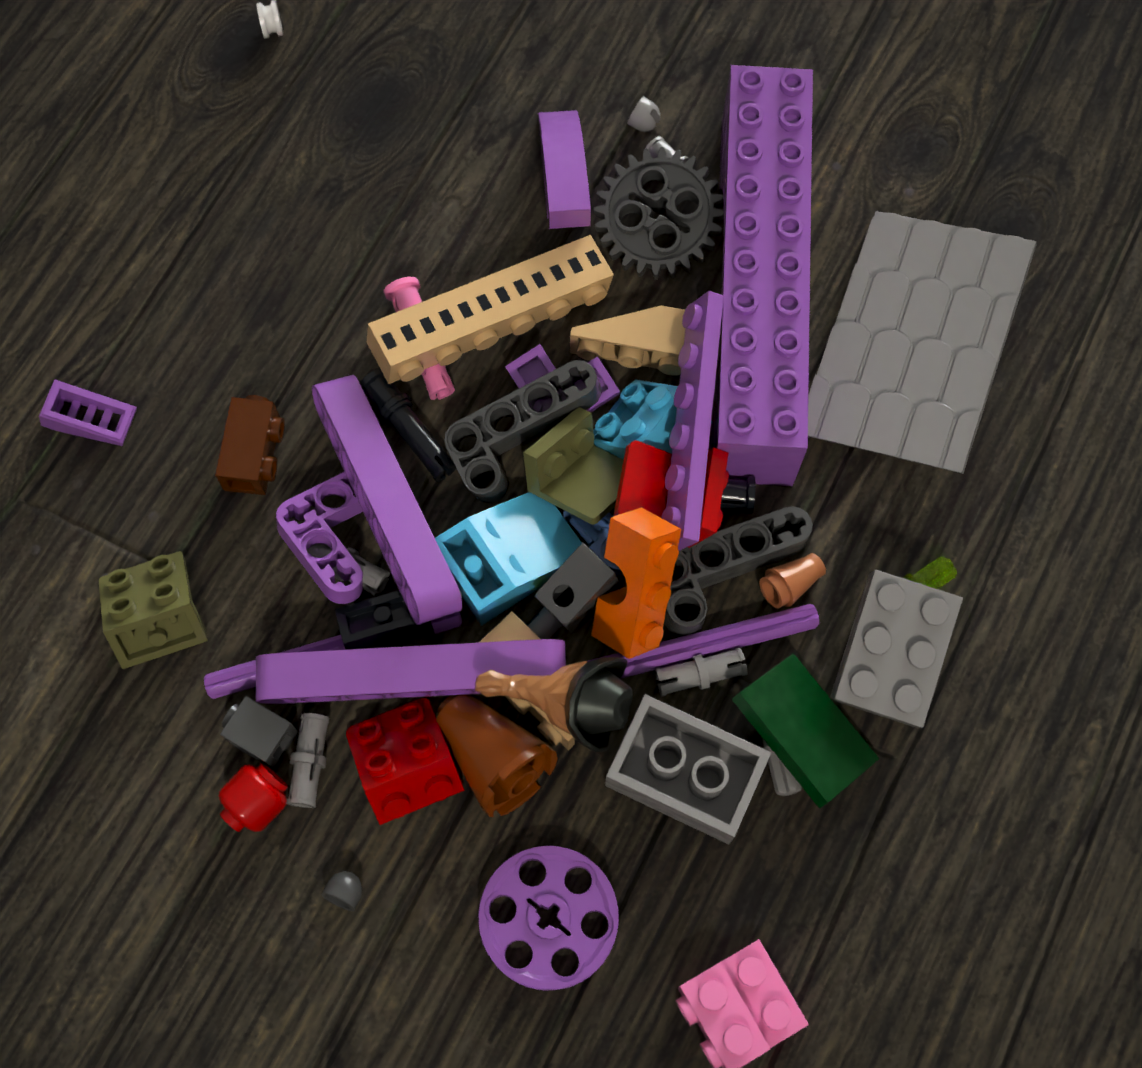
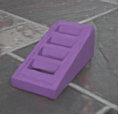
M54 379L39 418L40 424L43 427L123 446L137 407ZM64 402L72 403L67 416L60 414ZM81 405L88 407L83 421L75 419ZM97 409L104 411L99 426L91 424ZM113 413L121 415L115 432L107 429Z

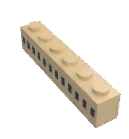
M588 235L368 323L367 344L388 384L400 379L403 382H407L420 376L429 367L437 364L446 366L455 362L463 353L475 348L479 351L488 349L497 343L499 338L512 333L514 335L524 334L540 321L548 318L550 320L560 319L567 315L572 308L584 303L587 306L598 303L606 297L614 274L592 236Z

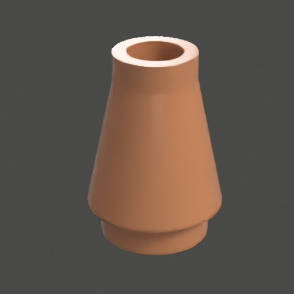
M810 553L803 558L767 569L765 576L759 581L761 592L773 607H791L819 578L826 574V568L819 556Z

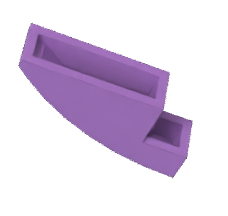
M577 110L538 113L549 228L590 226L591 205L578 112Z

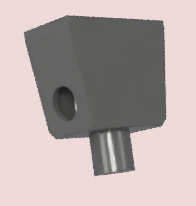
M582 543L537 591L535 597L544 607L526 625L540 639H550L562 626L573 635L595 615L597 597L621 589L622 586L615 572L589 547ZM574 597L573 602L569 606L561 607L564 599Z

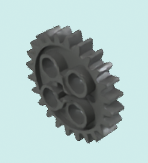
M664 147L660 148L657 158H652L648 149H644L643 160L640 162L633 155H628L629 167L627 169L616 163L614 167L617 178L614 179L608 176L603 178L604 184L609 191H597V199L605 204L594 207L595 216L603 218V220L595 223L596 231L598 233H607L600 239L602 247L614 245L609 253L610 259L613 261L624 256L622 262L623 270L626 271L633 264H636L638 277H642L646 269L649 268L652 269L654 280H658L661 269H667L672 279L675 278V267L679 265L689 273L690 259L693 258L701 264L704 262L702 248L714 251L715 243L709 236L718 237L722 234V228L713 223L724 220V211L716 209V207L723 204V195L712 194L718 188L717 179L705 182L709 175V168L705 166L696 171L695 156L689 158L685 163L681 162V150L679 149L674 153L672 159L666 158ZM650 180H658L664 184L662 190L657 193H648L643 189V186ZM631 194L636 195L644 204L636 200H630L629 196ZM685 200L693 201L698 206L697 210L691 214H682L676 208L680 202ZM662 208L666 209L667 218L659 215L657 219H653L652 210L660 212ZM629 213H636L642 217L641 222L634 227L624 226L621 220ZM675 223L682 227H688L690 231L688 233L682 232ZM668 233L676 238L675 243L669 248H660L654 243L655 239L661 234Z

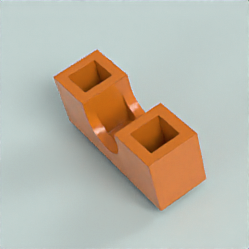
M642 507L610 518L604 558L620 568L627 586L597 597L591 636L628 659L660 646L664 634L663 624L667 603L671 596L670 587L674 566L679 554L678 545L681 534L679 527Z

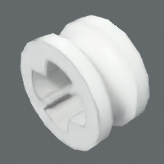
M271 0L268 6H264L262 2L257 3V11L264 39L269 38L271 33H277L278 36H282L283 29L276 0Z

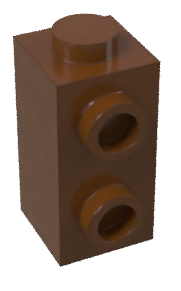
M248 395L245 398L231 397L215 474L224 491L266 495L268 481L273 482L275 480L277 458L273 455L276 442L281 443L283 440L285 422L284 418L279 416L273 401L259 395Z

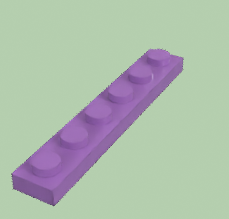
M707 291L693 303H690L684 312L682 320L683 327L685 328V338L678 357V365L681 367L680 384L674 395V406L677 407L676 421L669 438L672 457L671 466L665 477V488L668 490L667 503L661 517L681 529L678 551L699 542L724 299V295L712 291Z

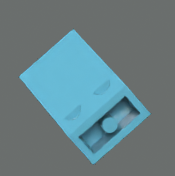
M530 492L467 517L435 537L457 586L462 592L463 600L481 626L540 589L582 544L557 507Z

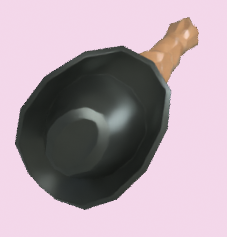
M602 657L590 662L582 661L565 665L551 675L517 674L509 676L491 669L478 675L475 681V690L486 697L507 696L529 701L545 712L552 725L572 735L579 743L596 753L607 751L611 731L624 728L628 721L629 707L633 698L632 688L621 680L627 666V659L618 657Z

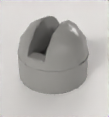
M643 96L634 108L627 124L642 132L653 130L656 127V123L660 121L659 107Z

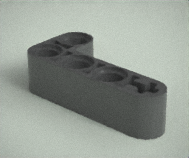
M575 360L456 421L448 428L444 440L446 448L465 486L477 500L490 504L498 502L508 490L507 476L497 456L556 426L578 407L586 410L598 402L602 388L595 369L585 361ZM582 379L586 388L579 391L574 383ZM560 388H562L567 398L564 401L561 400L557 392ZM548 397L553 399L550 408L546 411L535 412L533 410L535 402L540 398ZM504 417L515 418L512 428L508 431H496V425L499 420ZM469 436L477 437L474 448L467 452L459 451V444L464 438ZM483 473H495V480L491 486L485 489L477 488V480Z
M785 507L717 531V533L696 545L679 550L674 569L680 573L681 578L671 582V596L667 603L664 619L670 633L676 637H682L698 633L702 629L708 608L701 589L800 553L812 532L813 524L808 513L798 507ZM787 527L788 531L782 533L783 528ZM797 531L798 534L794 537L791 532ZM747 539L754 540L758 543L761 550L755 553L747 552L741 547L740 542ZM707 553L714 554L719 558L721 564L717 567H708L701 562L699 557ZM682 606L690 607L696 612L697 618L693 621H682L676 616L675 610Z

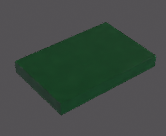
M794 653L732 699L819 809L830 802L880 759Z

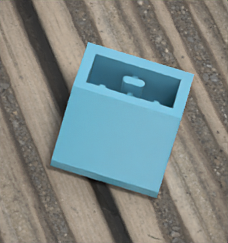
M635 379L622 390L620 398L609 412L600 417L596 422L595 429L593 430L594 445L623 460L626 446L634 440L672 454L669 438L676 421L677 407L674 406V395L678 386Z

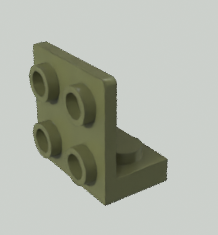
M578 407L523 452L528 492L592 525L597 524L615 508L623 459L594 445L591 412Z
M181 551L169 555H160L151 561L130 568L117 569L99 578L103 633L122 669L208 641L206 629L191 598L186 561Z

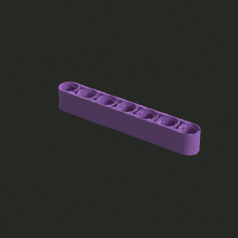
M353 374L313 385L312 395L317 413L414 622L422 624L461 611L462 600L457 583L358 379Z
M537 639L262 654L256 656V702L263 704H289L481 694L475 690L476 677L491 669L509 676L517 674H553L566 665L565 641Z

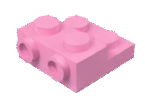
M759 939L678 987L682 997L675 1001L688 1025L691 1026L697 1022L706 1040L700 1043V1046L712 1068H741L769 1051L776 1044L809 1025Z

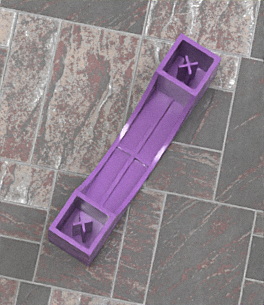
M731 65L721 129L719 189L723 191L724 202L721 291L724 299L711 418L713 423L711 424L710 449L715 447L729 453L726 467L729 479L746 480L748 476L755 477L756 484L793 486L808 449L813 69Z

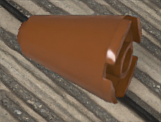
M471 694L450 695L440 704L436 722L439 724L441 732L481 808L489 817H493L495 810L501 816H504L522 806L541 788L536 780L542 772L545 771L549 776L553 772L558 758L556 751L550 745Z

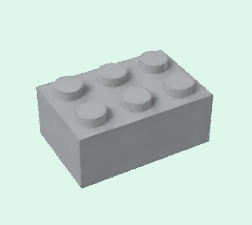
M876 569L871 572L866 581L830 699L912 727L923 728L963 597Z
M645 694L607 773L605 786L729 845L737 833L771 752Z

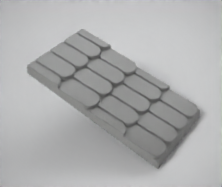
M876 211L870 222L858 261L855 263L817 375L815 374L808 394V437L963 474L1035 252L1036 241L1013 235L985 232L976 228H964L933 220H921L901 216L896 213Z

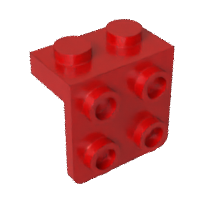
M637 440L632 441L626 446L614 516L642 507L656 516L662 517L667 503L668 490L665 488V477L671 466V453ZM715 447L708 450L699 542L717 533L723 519V512L720 507L722 494L729 479V473L726 470L729 453Z
M420 698L349 727L346 731V737L364 792L379 825L401 818L406 814L465 791L440 726L436 722L437 719L430 701L426 698Z

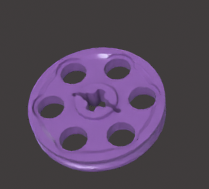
M559 846L533 847L519 852L506 860L489 879L479 906L480 935L491 960L511 980L536 990L565 989L589 978L608 957L618 931L619 913L617 899L606 875L586 856ZM531 860L539 861L546 869L544 881L538 886L533 887L525 885L519 877L522 865ZM582 868L590 874L592 883L589 890L585 893L574 894L566 888L565 876L571 869ZM508 897L515 902L516 914L511 921L498 923L491 918L490 906L496 898ZM527 900H532L539 908L543 907L546 910L551 909L553 905L559 909L557 919L561 922V926L571 935L567 936L558 927L555 929L551 925L547 926L544 930L539 928L538 924L541 918L537 913V909L530 905ZM590 912H599L608 921L607 933L599 939L587 937L581 929L583 917ZM516 941L527 943L533 952L530 964L521 969L511 967L505 958L508 946ZM560 949H570L578 957V969L571 976H559L552 968V957Z

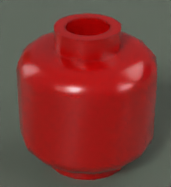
M261 763L258 767L251 764L244 765L220 789L219 800L224 809L219 814L237 832H240L244 827L253 832L263 831L286 807L288 800L284 792L288 786L279 775L264 763Z

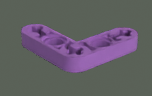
M345 472L286 500L278 507L276 512L277 530L280 536L324 595L330 601L337 604L354 602L363 591V572L360 566L331 530L332 527L363 512L357 497L353 496L354 491ZM337 495L342 497L345 503L338 508H329L322 501L328 496ZM295 517L297 520L304 519V523L298 524L294 520L289 521V518ZM315 544H325L331 548V552L322 558L311 556L307 550ZM335 566L342 580H351L350 585L345 586L342 582L335 583V573L333 570Z

